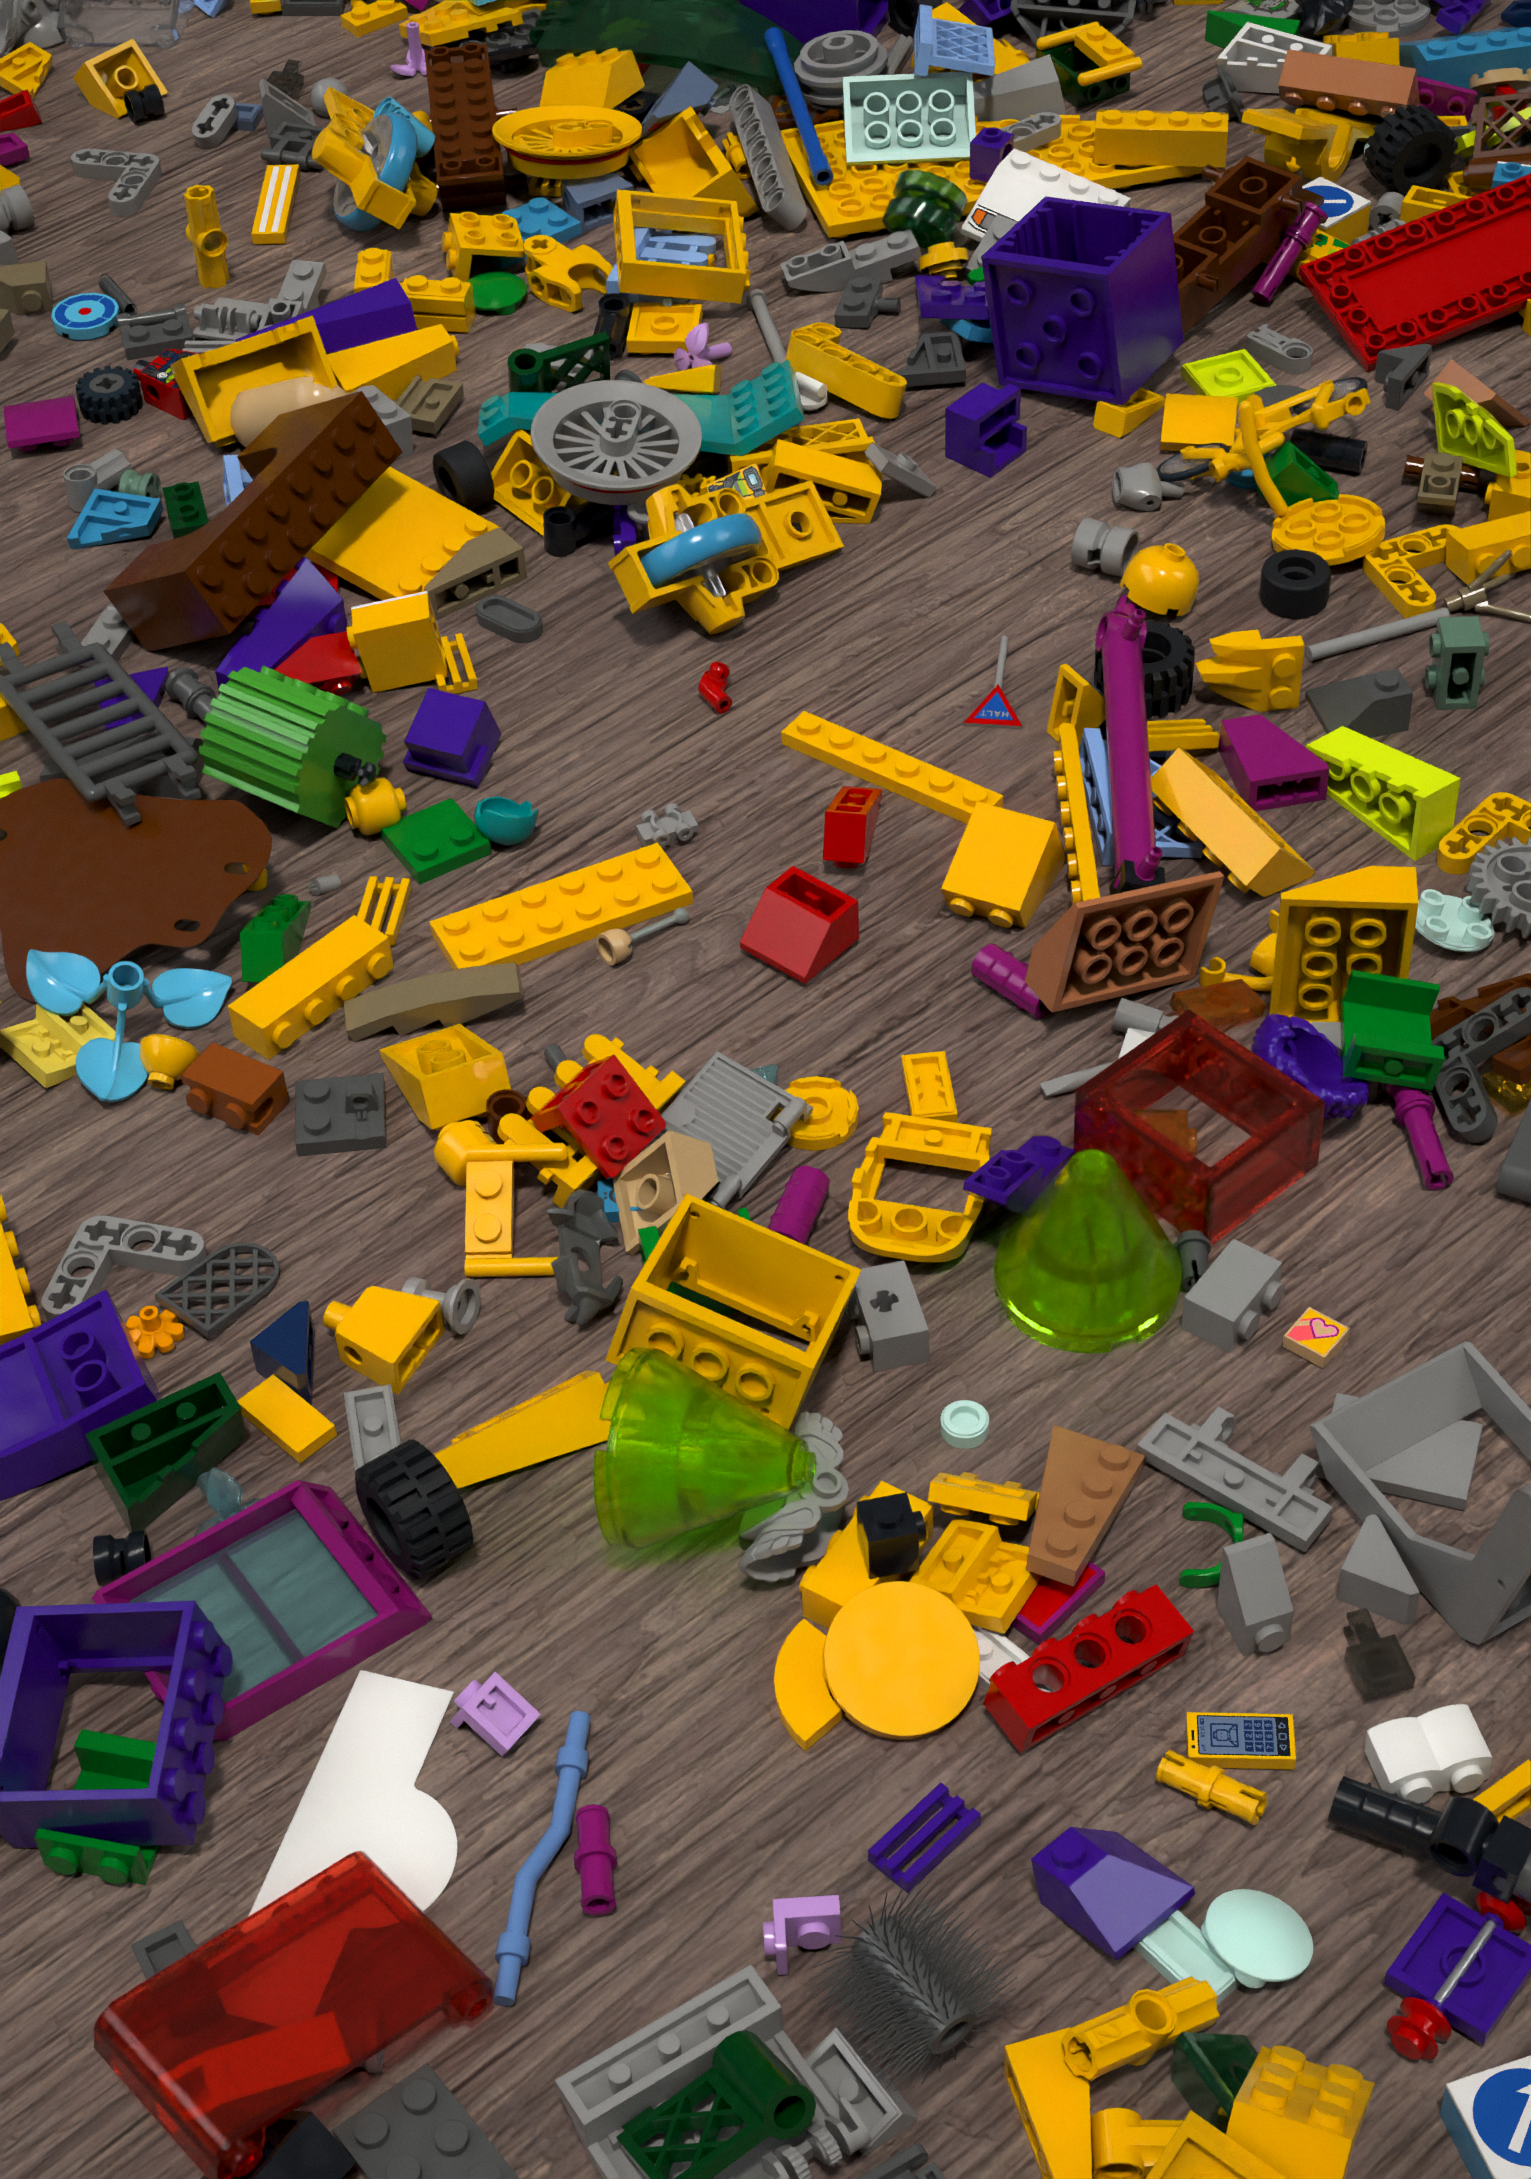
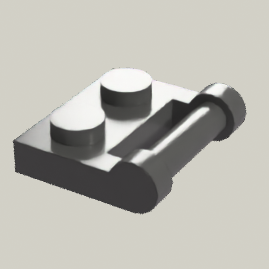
M184 303L174 304V308L131 316H127V313L117 314L127 360L160 355L166 349L183 350L185 348V341H193Z

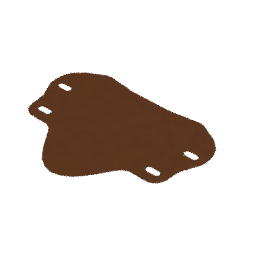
M55 778L31 785L1 798L0 830L6 831L7 837L0 841V930L4 963L10 985L21 998L32 1003L36 1002L29 990L26 978L27 955L30 949L42 952H68L84 956L98 967L101 975L131 951L142 945L159 944L189 948L202 943L212 933L229 905L245 892L265 869L272 850V837L265 823L244 804L235 800H177L136 795L137 801H134L133 804L140 813L142 821L126 827L120 819L117 810L107 798L93 803L89 802L71 780L65 778ZM229 863L247 864L250 867L249 871L242 875L227 873L224 870L225 866ZM184 919L197 921L200 923V927L194 932L175 929V924L177 921Z

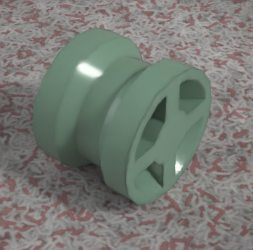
M128 469L121 476L119 492L160 499L161 480L156 473L140 475L137 470Z

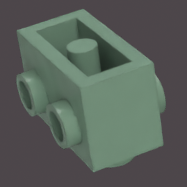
M1478 616L1438 617L1436 634H1430L1429 654L1433 661L1432 665H1426L1425 668L1426 689H1432L1437 710L1477 709L1479 688L1484 686L1485 681L1484 656L1489 654L1488 632H1482Z

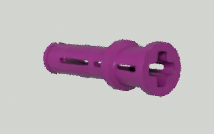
M1306 201L1304 212L1296 217L1291 226L1285 228L1283 232L1284 240L1274 254L1259 281L1251 290L1255 298L1269 304L1302 250L1310 248L1313 242L1311 238L1319 225L1324 224L1328 219L1327 214L1320 207Z
M1384 1083L1386 1092L1394 1098L1396 1104L1394 1109L1395 1118L1408 1131L1425 1186L1431 1190L1446 1188L1441 1174H1444L1448 1184L1453 1182L1454 1175L1448 1165L1432 1119L1435 1113L1433 1100L1426 1095L1424 1089Z

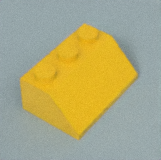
M611 48L601 54H596L593 50L585 52L578 57H574L573 53L556 59L557 64L546 71L539 107L550 105H588L609 109L614 108L645 86L633 51H618V48Z
M516 429L491 472L494 483L493 499L544 536L543 514L546 510L557 506L571 509L587 502V500L579 498L562 488L552 477L549 468L542 463L535 453L531 442V433L523 429Z

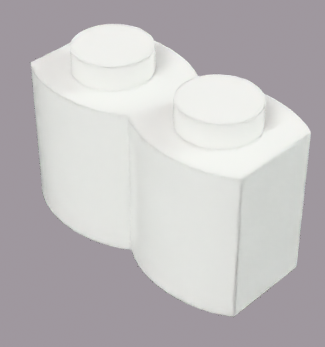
M1466 1704L1437 1708L1417 1718L1405 1717L1378 1724L1366 1732L1364 1751L1381 1790L1392 1794L1397 1792L1398 1796L1416 1803L1428 1801L1438 1791H1456L1459 1793L1473 1791L1480 1787L1490 1776L1493 1757Z

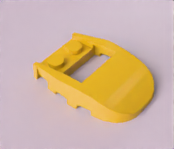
M885 1112L882 1117L884 1131L880 1138H871L865 1149L866 1157L860 1169L855 1168L851 1181L853 1193L852 1200L849 1201L848 1221L852 1240L860 1249L885 1257L933 1263L956 1259L966 1250L986 1201L968 1195L964 1213L876 1200L887 1158L976 1172L989 1161L992 1128Z

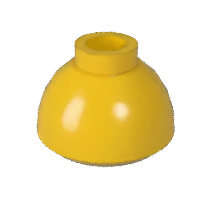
M151 1034L140 1041V1060L142 1066L149 1074L147 1082L160 1089H173L174 1083L181 1080V1074L200 1055L192 1044L168 1035Z

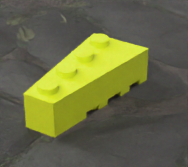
M1344 726L1306 745L1309 751L1326 762L1329 767L1327 795L1412 860L1417 861L1437 850L1441 839L1454 828L1460 777Z

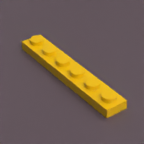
M803 711L781 731L782 745L965 824H968L977 801L1003 808V795L806 711Z

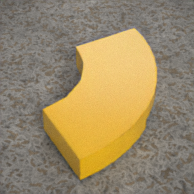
M803 1619L787 1636L780 1649L775 1665L774 1687L777 1710L781 1721L793 1740L806 1752L842 1720V1709L830 1696L828 1683L824 1678L822 1656L826 1635L806 1619Z

